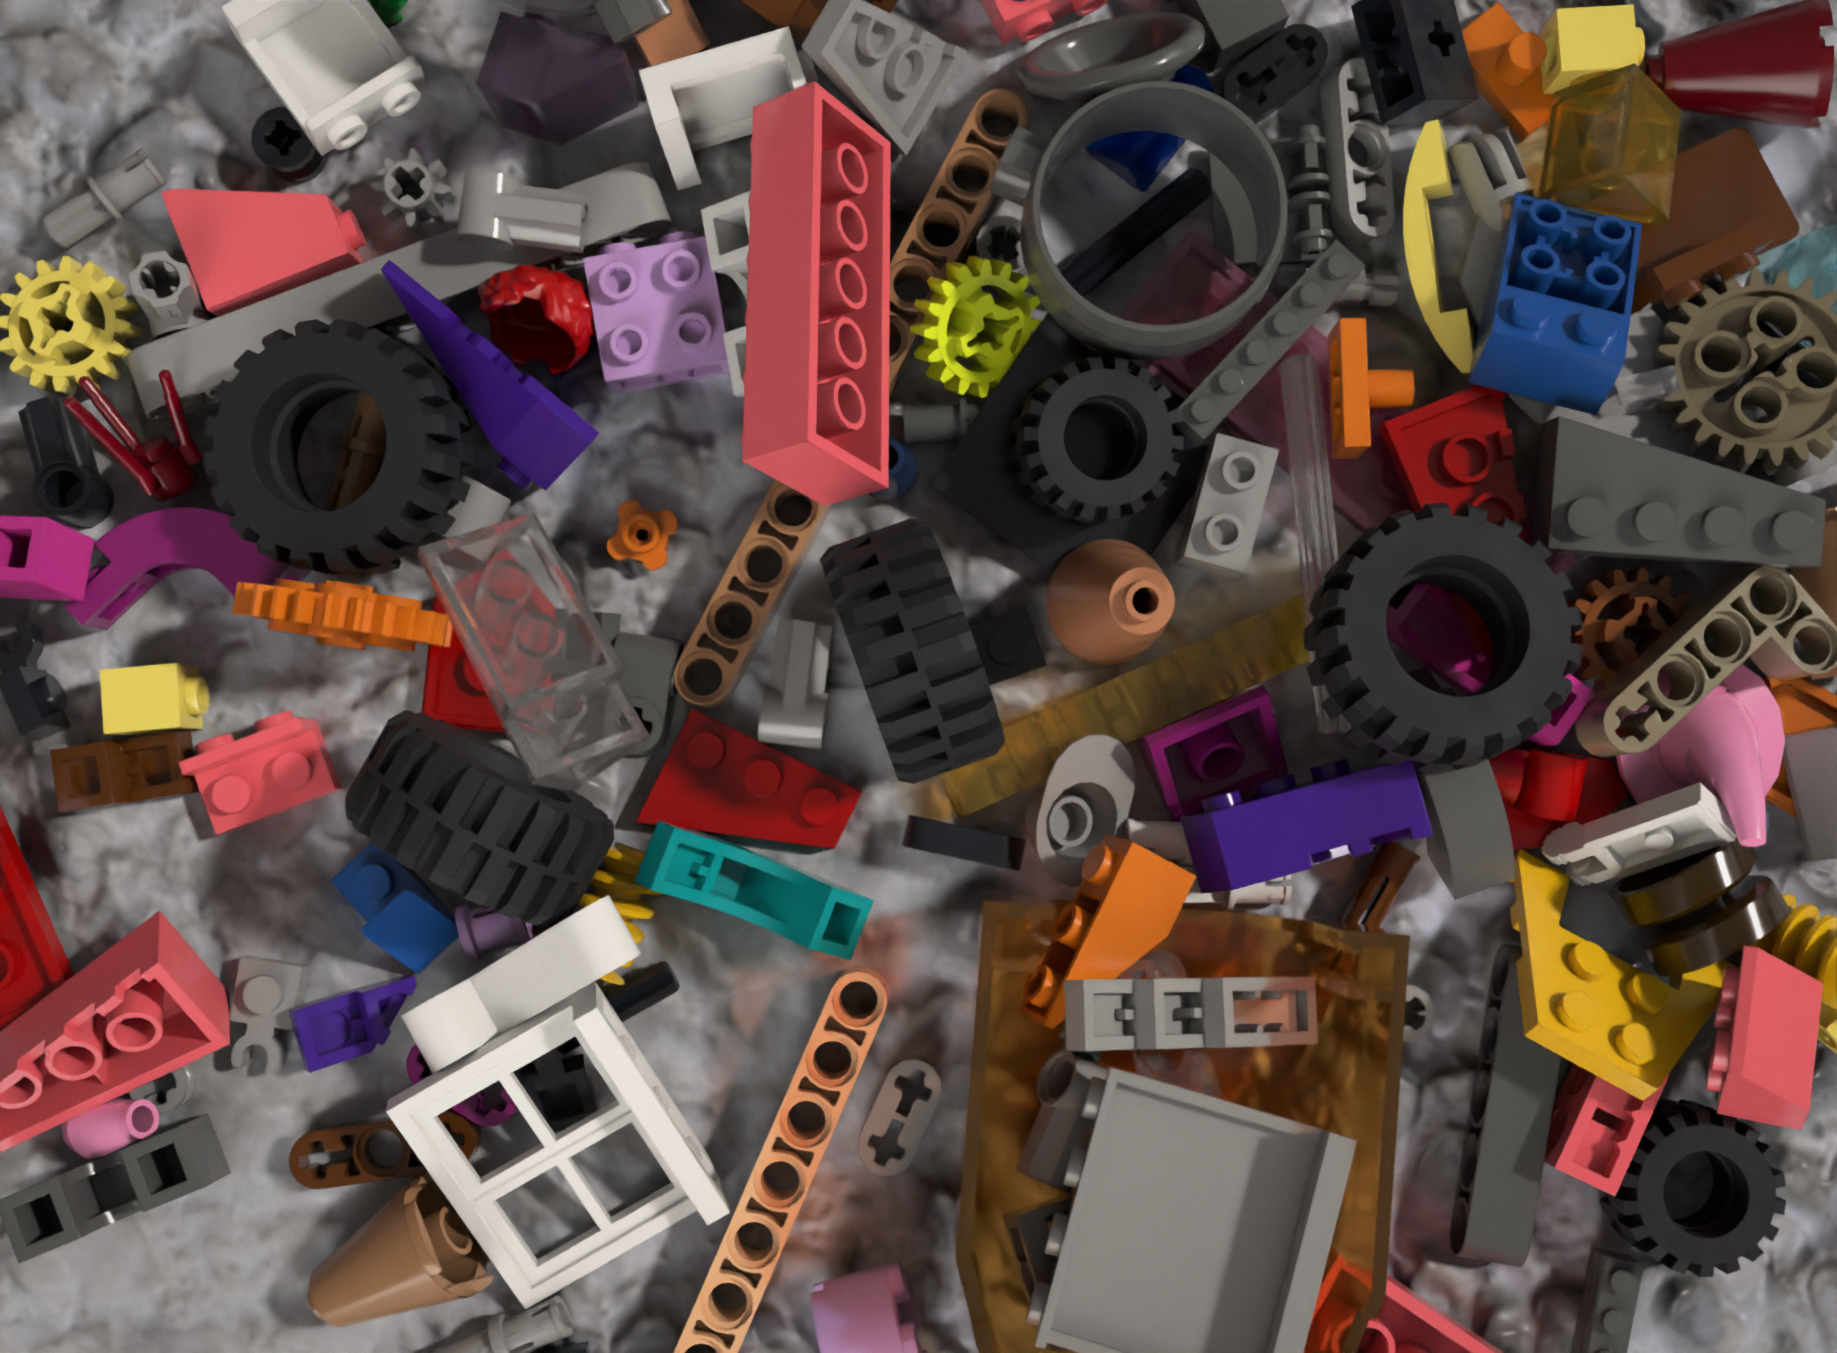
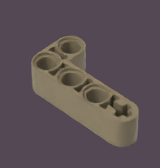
M1774 565L1762 566L1731 575L1711 589L1588 703L1576 721L1577 738L1585 750L1592 755L1602 758L1644 752L1659 741L1748 657L1767 676L1780 681L1823 674L1835 668L1837 665V626L1799 582L1784 568ZM1751 587L1756 590L1760 597L1761 605L1759 611L1751 603ZM1706 628L1711 631L1715 638L1716 647L1714 654L1707 649L1704 643ZM1794 637L1798 638L1802 645V660L1794 652ZM1660 669L1666 673L1670 680L1671 688L1668 697L1664 696L1658 688L1657 677ZM1633 711L1638 712L1637 714L1627 715L1621 722L1617 716L1618 714Z

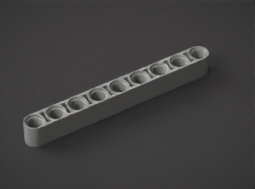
M647 162L628 163L557 189L586 193L590 199V229L588 242L584 246L583 253L514 244V248L509 251L481 249L457 240L456 227L142 345L128 353L126 361L146 416L150 420L170 419L159 380V372L165 369L171 372L186 415L221 401L213 396L222 379L232 383L240 372L234 367V362L247 349L257 354L265 350L261 342L263 337L278 329L296 336L294 327L298 322L318 319L330 325L335 319L356 322L368 329L375 328L390 337L417 328L382 274L381 268L388 260H391L451 311L456 313L480 304L481 300L477 293L478 286L497 272L512 270L518 265L525 264L534 267H547L551 271L565 272L584 265L583 258L599 255L598 250L603 246L623 242L637 245L655 238L672 226V220L651 165Z

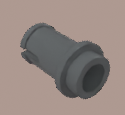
M960 398V405H903L905 445L957 443L964 433L967 432V428L979 413V404H966V398Z

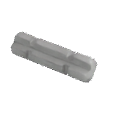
M1283 264L1279 267L1275 275L1274 285L1275 297L1278 300L1306 272L1305 265ZM1373 268L1372 273L1365 274L1364 269L1334 304L1359 305L1360 301L1367 300L1368 305L1391 306L1397 301L1399 294V273L1394 269Z

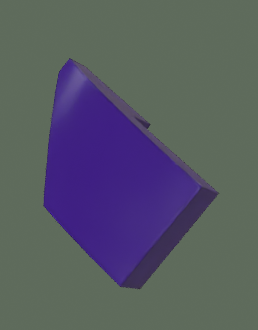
M410 974L381 981L289 1008L288 1011L304 1069L311 1073L373 1052L377 1044L383 1046L391 1033L389 1028L408 995H412L417 986L415 976Z

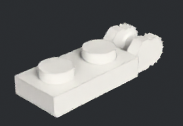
M1699 782L1583 825L1574 821L1565 824L1563 828L1557 827L1556 830H1552L1549 835H1546L1547 838L1543 841L1544 844L1541 849H1543L1542 854L1553 864L1558 866L1560 864H1567L1565 870L1567 871L1566 874L1570 876V880L1577 886L1583 887L1584 885L1589 886L1592 882L1596 884L1614 877L1622 879L1733 842L1737 835L1725 806Z

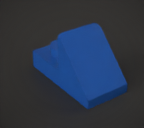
M372 843L330 880L367 922L360 929L361 933L417 974L421 973L459 938L455 916L418 874L396 861V858L390 853L380 850Z

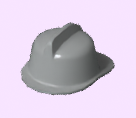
M1105 734L1085 735L1071 742L1056 757L1045 785L1040 787L1032 797L1025 814L1026 831L1032 846L1035 848L1041 867L1054 881L1069 887L1080 886L1083 879L1081 872L1085 858L1094 846L1100 844L1104 834L1123 838L1124 827L1134 795L1136 770L1132 755L1122 742Z

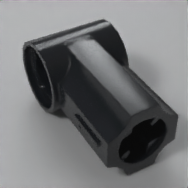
M47 396L26 403L27 406L19 411L18 414L36 474L32 483V497L37 506L45 513L81 528L94 527L102 523L112 511L114 492L110 484L100 476L87 430L64 406V399L69 396ZM81 482L82 492L80 498L74 504L67 507L66 495L72 485Z

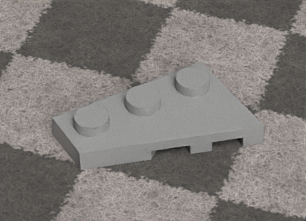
M828 0L801 46L860 117L891 142V151L905 156L908 155L968 52L957 45L937 38L936 35L926 30L914 27L900 20L899 17L863 0Z

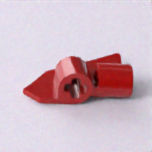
M1530 747L1529 751L1511 748L1494 758L1488 759L1507 815L1513 851L1540 848L1544 844L1543 841L1547 838L1546 835H1549L1552 830H1556L1557 827L1563 828L1565 824L1574 821L1583 825L1605 817L1629 796L1611 761L1608 759L1539 747Z

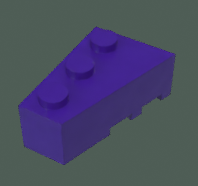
M1342 759L1310 768L1313 780L1296 784L1294 774L1257 783L1256 787L1259 796L1245 800L1241 799L1239 790L1201 799L1203 812L1180 818L1201 893L1235 890L1313 868L1312 865L1350 854L1351 857L1370 853L1373 852L1372 847L1383 843L1409 839L1417 840L1434 835L1413 761L1406 760L1398 766L1387 762L1350 770L1348 760Z

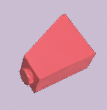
M170 189L161 193L205 307L217 317L363 263L358 248L366 245V239L357 218L350 209L343 212L326 194Z

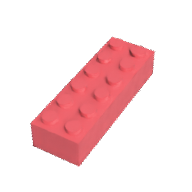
M814 81L753 107L752 139L750 142L752 154L751 188L748 200L750 220L749 251L747 253V310L745 312L746 349L745 370L743 373L744 413L741 444L742 461L823 506L889 488L891 142Z

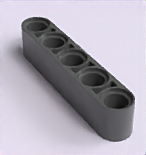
M1504 943L1496 953L1491 973L1451 1218L1450 1245L1454 1256L1522 1267L1527 1260L1531 1246L1561 1056L1524 1036L1516 962L1523 956L1522 947Z

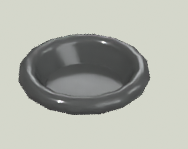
M1162 11L1129 14L1100 20L1066 31L1040 44L1024 57L1018 73V80L1033 95L1059 99L1067 106L1081 108L1096 97L1122 86L1148 81L1170 82L1178 69L1184 67L1202 51L1205 28L1199 21L1189 15Z

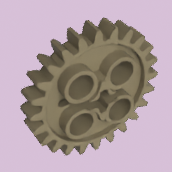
M1756 268L1750 272L1744 287H1741L1736 279L1725 283L1721 281L1717 293L1704 284L1705 290L1694 298L1696 305L1690 302L1680 304L1674 315L1678 322H1668L1660 336L1667 344L1659 345L1653 356V362L1665 368L1656 372L1652 380V387L1670 390L1660 400L1657 406L1658 411L1678 410L1679 412L1678 417L1670 428L1672 434L1691 428L1696 435L1692 439L1688 450L1694 452L1709 443L1715 447L1712 464L1718 466L1730 453L1737 456L1738 471L1742 474H1745L1755 459H1761L1766 474L1773 475L1780 467L1783 457L1786 458L1795 471L1800 470L1809 460V451L1821 460L1825 458L1834 448L1832 439L1837 441V314L1830 309L1837 297L1835 290L1817 299L1811 296L1814 278H1806L1797 289L1788 287L1787 270L1781 269L1772 285L1764 284L1763 277L1759 269ZM1768 321L1777 325L1784 337L1772 338L1760 331L1757 322ZM1803 340L1811 343L1812 346L1785 358L1774 375L1769 371L1763 372L1745 384L1736 395L1725 402L1718 403L1714 400L1713 396L1723 394L1739 386L1751 369L1756 372L1763 371L1780 359L1789 348ZM1705 355L1721 357L1727 362L1730 371L1716 372L1710 370L1704 364L1701 357ZM1797 371H1809L1816 374L1821 379L1823 388L1806 386L1798 378ZM1753 404L1760 407L1766 412L1769 422L1756 423L1750 421L1743 414L1741 406Z

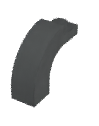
M1427 666L1408 672L1413 679L1428 689L1445 695L1457 696L1452 687L1442 690ZM1487 759L1475 766L1455 770L1450 765L1437 772L1416 771L1434 834L1426 837L1428 857L1454 900L1516 879L1514 851L1508 819L1489 760Z

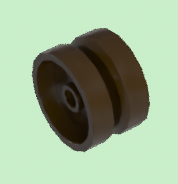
M1735 838L1733 842L1622 878L1612 886L1608 893L1628 925L1648 926L1639 945L1655 972L1661 977L1678 976L1693 972L1728 958L1741 951L1744 945L1750 946L1771 932L1786 918L1789 906L1771 878L1765 875H1749L1758 856L1753 847L1740 845L1738 838Z

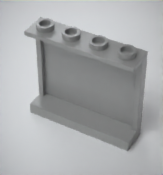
M1108 1066L1105 1080L1092 1076L1082 1112V1117L1094 1120L1087 1147L1077 1144L1073 1145L1063 1185L1075 1188L1069 1213L1064 1215L1055 1212L1044 1251L1045 1254L1056 1257L1049 1284L1036 1281L1025 1323L1037 1326L1035 1346L1045 1349L1046 1344L1049 1343L1078 1353H1304L1357 1140Z

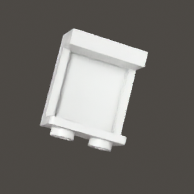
M232 0L221 7L236 39L321 156L334 148L343 150L353 146L365 136L369 126L387 115L395 117L406 113L418 103L421 94L428 90L419 62L413 55L407 56L367 0Z
M789 26L639 70L654 125L677 190L702 184L692 152L751 135L754 106L815 81L818 83L811 57L805 50L796 51Z

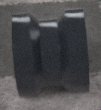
M276 107L266 111L257 119L252 129L251 143L255 154L279 178L290 183H304L314 179L323 171L328 160V153L323 156L320 155L286 107ZM288 134V141L284 144L283 148L277 149V145H280L286 137L285 135Z

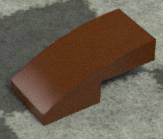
M174 730L124 740H104L50 750L58 813L199 792L195 776L182 775L178 764L181 761L194 757L191 730Z

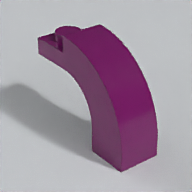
M167 508L151 511L127 520L97 540L94 544L111 562L107 566L102 565L89 572L84 601H69L64 607L81 625L108 630L155 584L176 572L189 569L206 570L216 577L235 597L237 582L274 586L275 578L302 581L311 571L292 567V564L274 561L259 553L256 543L242 540L230 527L232 516L202 508Z

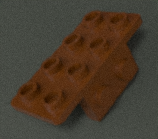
M1741 127L1728 130L1568 205L1642 224L1631 316L1663 301L1667 309L1678 306L1703 292L1705 289L1702 283L1718 275L1723 283L1733 280L1761 264L1758 256L1789 242L1799 233V223L1750 133Z

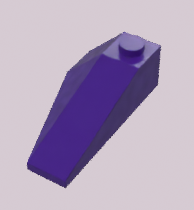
M388 260L381 268L382 274L492 447L504 456L496 467L525 491L533 482L546 491L591 444L599 432L531 375L528 376L526 373L522 374L513 366L514 363L496 346L476 331H471L453 311L391 260Z

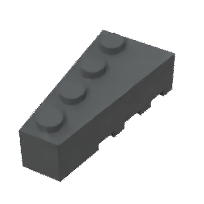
M1561 416L1541 424L1532 544L1539 539L1551 553L1749 567L1774 565L1784 569L1821 567L1826 511L1825 499Z

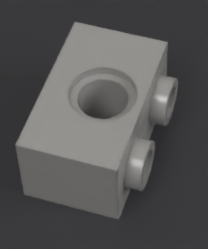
M1216 433L1206 448L1174 565L1235 581L1246 574L1279 449Z

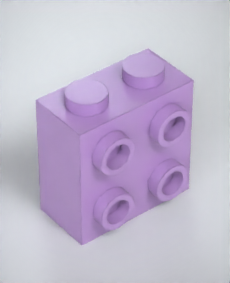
M691 231L675 232L661 237L660 244L636 248L633 243H614L601 247L598 250L599 255L583 258L604 380L614 394L730 373L723 333L729 332L719 274L711 271L705 236L697 237V234Z

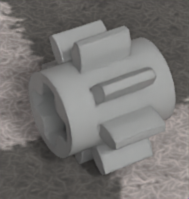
M410 148L408 160H401L395 163L387 157L384 158L383 162L388 169L384 181L372 183V189L379 196L390 198V201L381 210V213L388 221H395L404 214L406 224L413 233L419 232L421 222L432 218L440 224L445 223L440 210L444 201L456 199V193L450 186L437 183L447 172L441 161L436 160L426 168L423 165L420 154L414 148ZM412 182L424 191L421 198L416 201L405 191V188Z

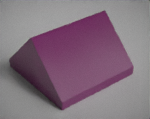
M1264 685L1247 690L1134 739L1169 820L1172 822H1180L1181 816L1203 812L1201 799L1239 790L1243 800L1258 793L1257 783L1289 775L1270 695Z

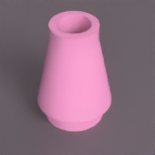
M115 1098L62 1123V1135L66 1145L73 1152L87 1159H98L137 1140L152 1136L159 1124V1113L156 1106L149 1100Z

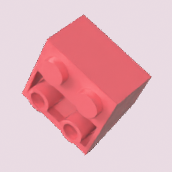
M1744 945L1738 968L1725 966L1722 987L1719 988L1714 1027L1727 1029V1031L1720 1029L1716 1031L1714 1049L1711 1050L1706 1090L1719 1092L1716 1114L1802 1130L1810 1110L1823 983L1758 947Z

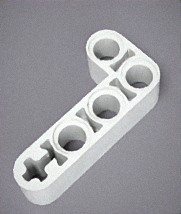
M607 895L552 926L472 977L427 1000L401 1017L431 1072L434 1074L642 953L612 899Z

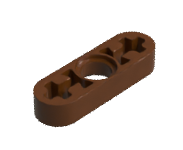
M449 1108L437 1116L444 1126L445 1122L450 1123L453 1133H463L465 1142L461 1143L459 1148L466 1158L470 1160L476 1154L481 1143L480 1126ZM390 1117L318 1127L301 1136L293 1145L289 1156L290 1170L294 1178L300 1184L310 1189H326L422 1175L428 1172L422 1162L416 1161L417 1155ZM377 1131H390L399 1137L403 1152L397 1164L385 1166L373 1159L369 1145L372 1136ZM354 1134L356 1136L353 1146V1157L334 1162L327 1167L326 1173H323L320 1163H310L309 1153L319 1147V1141H322L325 1151L332 1152L345 1150L352 1146L353 1141L350 1135ZM354 1163H356L359 1171L353 1170Z

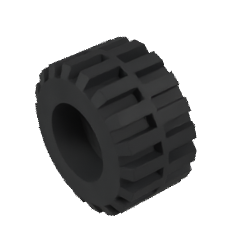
M1101 356L1090 357L1079 363L1073 362L1052 373L1039 382L1033 392L1026 395L1019 406L1023 409L1020 417L1013 420L1011 433L1017 434L1016 444L1010 447L1012 461L1019 460L1022 472L1017 473L1016 476L1021 486L1028 484L1034 494L1030 498L1040 507L1049 506L1053 509L1052 515L1063 520L1072 518L1076 519L1077 523L1091 524L1134 515L1146 509L1145 504L1147 502L1159 499L1167 490L1163 485L1164 481L1175 477L1180 465L1172 461L1173 455L1176 452L1182 451L1184 436H1174L1173 425L1182 422L1178 408L1170 412L1167 409L1164 400L1172 396L1164 384L1154 388L1149 383L1153 374L1141 366L1131 370L1127 368L1129 360L1115 357L1109 361H1102ZM1090 404L1107 410L1118 420L1124 431L1126 439L1124 460L1118 471L1107 479L1097 480L1086 476L1073 465L1067 455L1064 445L1065 426L1072 411L1082 405Z
M1668 1099L1658 1100L1616 1196L1608 1193V1196L1599 1199L1603 1213L1615 1219L1611 1226L1621 1237L1631 1242L1633 1247L1671 1270L1685 1274L1688 1270L1698 1277H1713L1714 1267L1726 1274L1741 1269L1738 1258L1743 1256L1754 1262L1764 1253L1757 1245L1763 1237L1773 1241L1779 1228L1771 1225L1774 1213L1785 1214L1786 1200L1776 1196V1188L1786 1186L1784 1173L1769 1166L1778 1157L1770 1145L1758 1141L1761 1135L1750 1125L1738 1121L1736 1117L1716 1114V1109L1694 1101L1680 1099L1678 1104ZM1704 1151L1710 1160L1714 1176L1710 1197L1696 1213L1681 1219H1671L1664 1202L1666 1178L1679 1160L1689 1154Z

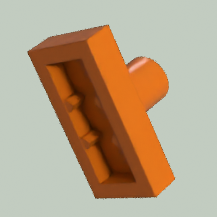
M1499 2L1462 30L1477 89L1521 142L1525 141L1576 99L1577 96L1574 92L1543 94L1541 64L1547 56L1546 44L1537 34L1531 32L1524 33Z
M1340 318L1327 335L1332 459H1358L1371 447L1370 408H1410L1414 399V376L1411 369L1368 370L1366 318Z

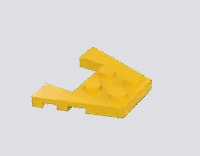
M1519 849L1514 854L1516 879L1509 882H1514L1516 902L1510 907L1511 924L1513 929L1520 932L1523 955L1516 962L1524 1036L1643 1101L1659 1089L1716 1008L1725 966H1736L1721 960L1693 972L1670 976L1668 985L1663 983L1656 976L1645 973L1608 953L1596 943L1586 941L1561 927L1559 922L1570 876Z

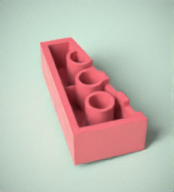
M160 910L0 1031V1152L230 1044L229 991Z

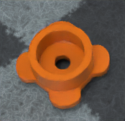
M636 500L623 502L617 510L620 522L616 535L610 537L607 542L609 554L619 561L631 558L642 562L648 570L655 571L661 569L668 561L666 551L670 544V535L674 534L678 529L677 518L668 510L656 513L643 509ZM642 529L648 531V538L645 541L637 539V533Z

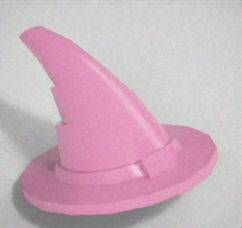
M1741 664L1652 747L1641 753L1619 755L1616 758L1619 775L1637 804L1701 782L1725 806L1740 845L1744 847H1757L1766 843L1765 796L1779 776L1785 736L1780 707L1763 679ZM1660 669L1657 677L1658 688L1664 696L1668 697L1671 688L1670 680L1666 673ZM1638 712L1619 714L1618 717L1621 722L1627 715L1637 714Z

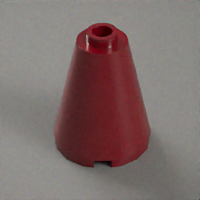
M1799 0L1661 42L1658 55L1647 56L1646 94H1657L1659 107L1803 129L1819 128L1821 123L1818 117H1826L1829 108L1834 71V46H1826L1824 37L1820 36V26L1833 25L1829 1Z

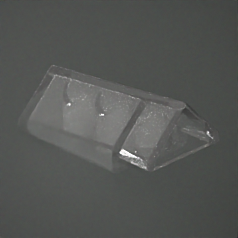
M535 513L419 547L417 556L532 785L574 792L647 740L649 734L619 683L625 667Z

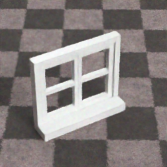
M596 982L589 984L387 1101L386 1113L525 1310L697 1210L707 1226L730 1213L725 1180ZM576 1037L617 1100L555 1135L513 1072ZM499 1080L541 1143L480 1178L437 1115ZM632 1122L671 1183L611 1217L571 1159V1156ZM557 1165L597 1225L537 1259L496 1199Z

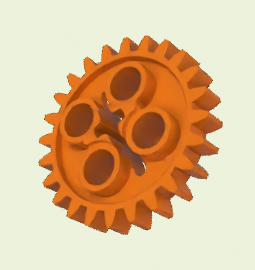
M275 578L274 586L237 582L232 613L268 620L267 629L314 636L316 637V643L364 650L365 645L414 652L416 643L450 647L455 616L421 610L422 601L377 594L374 593V587L330 580H326L325 584H313Z

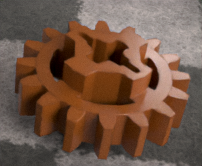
M1645 567L1630 570L1627 577L1621 569L1604 573V585L1597 580H1592L1581 586L1585 597L1588 599L1587 601L1576 599L1567 602L1568 608H1580L1583 629L1571 636L1573 637V643L1580 644L1583 648L1581 666L1575 670L1573 676L1579 681H1586L1591 678L1595 680L1592 690L1596 694L1593 697L1603 690L1685 614L1682 607L1688 603L1692 595L1689 591L1671 595L1668 592L1672 582L1671 576L1667 574L1658 576L1649 583V574ZM1619 596V601L1613 602L1612 614L1604 620H1597L1603 607L1609 601ZM1626 627H1628L1630 633L1638 635L1639 641L1637 646H1635L1634 641L1624 639ZM1596 649H1597V650L1599 651V653L1603 656V658L1607 661V664H1606V665H1605V664L1602 662V660L1600 659V657H1599V655H1598Z

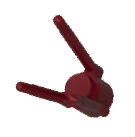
M161 370L159 372V380L178 443L169 442L165 435H158L141 442L88 376L80 377L78 381L80 387L130 452L76 398L66 397L64 399V406L135 478L146 496H151L157 502L166 501L182 494L197 482L199 475L193 464L201 461L203 455L192 439L179 393L176 390L170 371Z

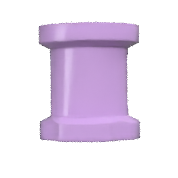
M465 904L455 909L458 935L463 950L471 962L481 960L486 951L515 942H520L523 945L535 938L533 924L526 923L521 918L507 917L485 905L471 909Z

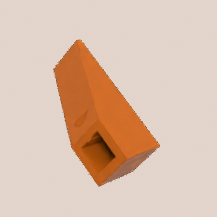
M1104 834L1100 844L1094 846L1085 858L1081 872L1083 879L1072 902L1061 910L1055 920L1052 931L1054 939L1042 964L1037 965L1031 971L1025 982L1023 990L1024 1001L1018 1012L1051 1029L1056 1027L1065 1019L1064 980L1117 978L1168 937L1197 877L1196 875L1133 841Z

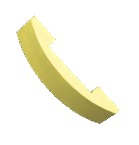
M1439 119L1425 122L1409 166L1403 205L1405 257L1410 281L1425 322L1452 364L1468 381L1475 347L1472 317L1467 308L1449 312L1444 311L1428 200L1453 195L1445 135Z

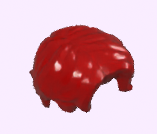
M529 264L518 265L512 270L495 273L491 278L486 279L478 286L477 293L481 300L480 311L488 315L492 344L502 353L508 352L515 363L524 365L529 360L543 361L549 366L551 373L556 376L571 369L590 349L591 341L596 333L591 301L587 291L584 289V284L570 278L566 273L558 270L551 271L547 267H534Z

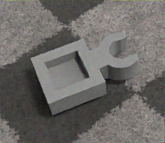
M249 955L240 957L230 1021L246 1023L247 1028L246 1034L240 1037L232 1048L231 1063L233 1067L242 1068L249 1065L253 1046L260 1045L266 1050L268 1055L265 1072L275 1073L283 1068L287 1059V1047L280 1036L281 1029L294 1030L288 1009L304 1004L310 965Z

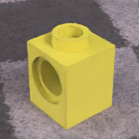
M1634 4L1556 9L1538 33V36L1544 40L1547 47V56L1541 64L1543 94L1618 90L1641 65L1644 57L1645 37L1642 28L1635 26Z
M169 663L99 670L104 734L133 736L174 730L203 729L202 714H206L209 709V690L205 679L199 674V667Z

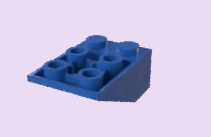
M1516 193L1478 328L1468 383L1597 415L1625 363L1642 224L1612 215L1560 204L1548 199Z

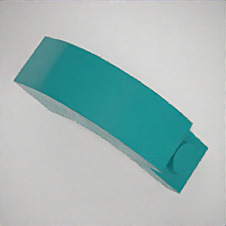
M660 820L657 822L634 882L650 890L717 909L773 931L808 949L851 960L874 901L841 885L761 853L691 828L685 829Z

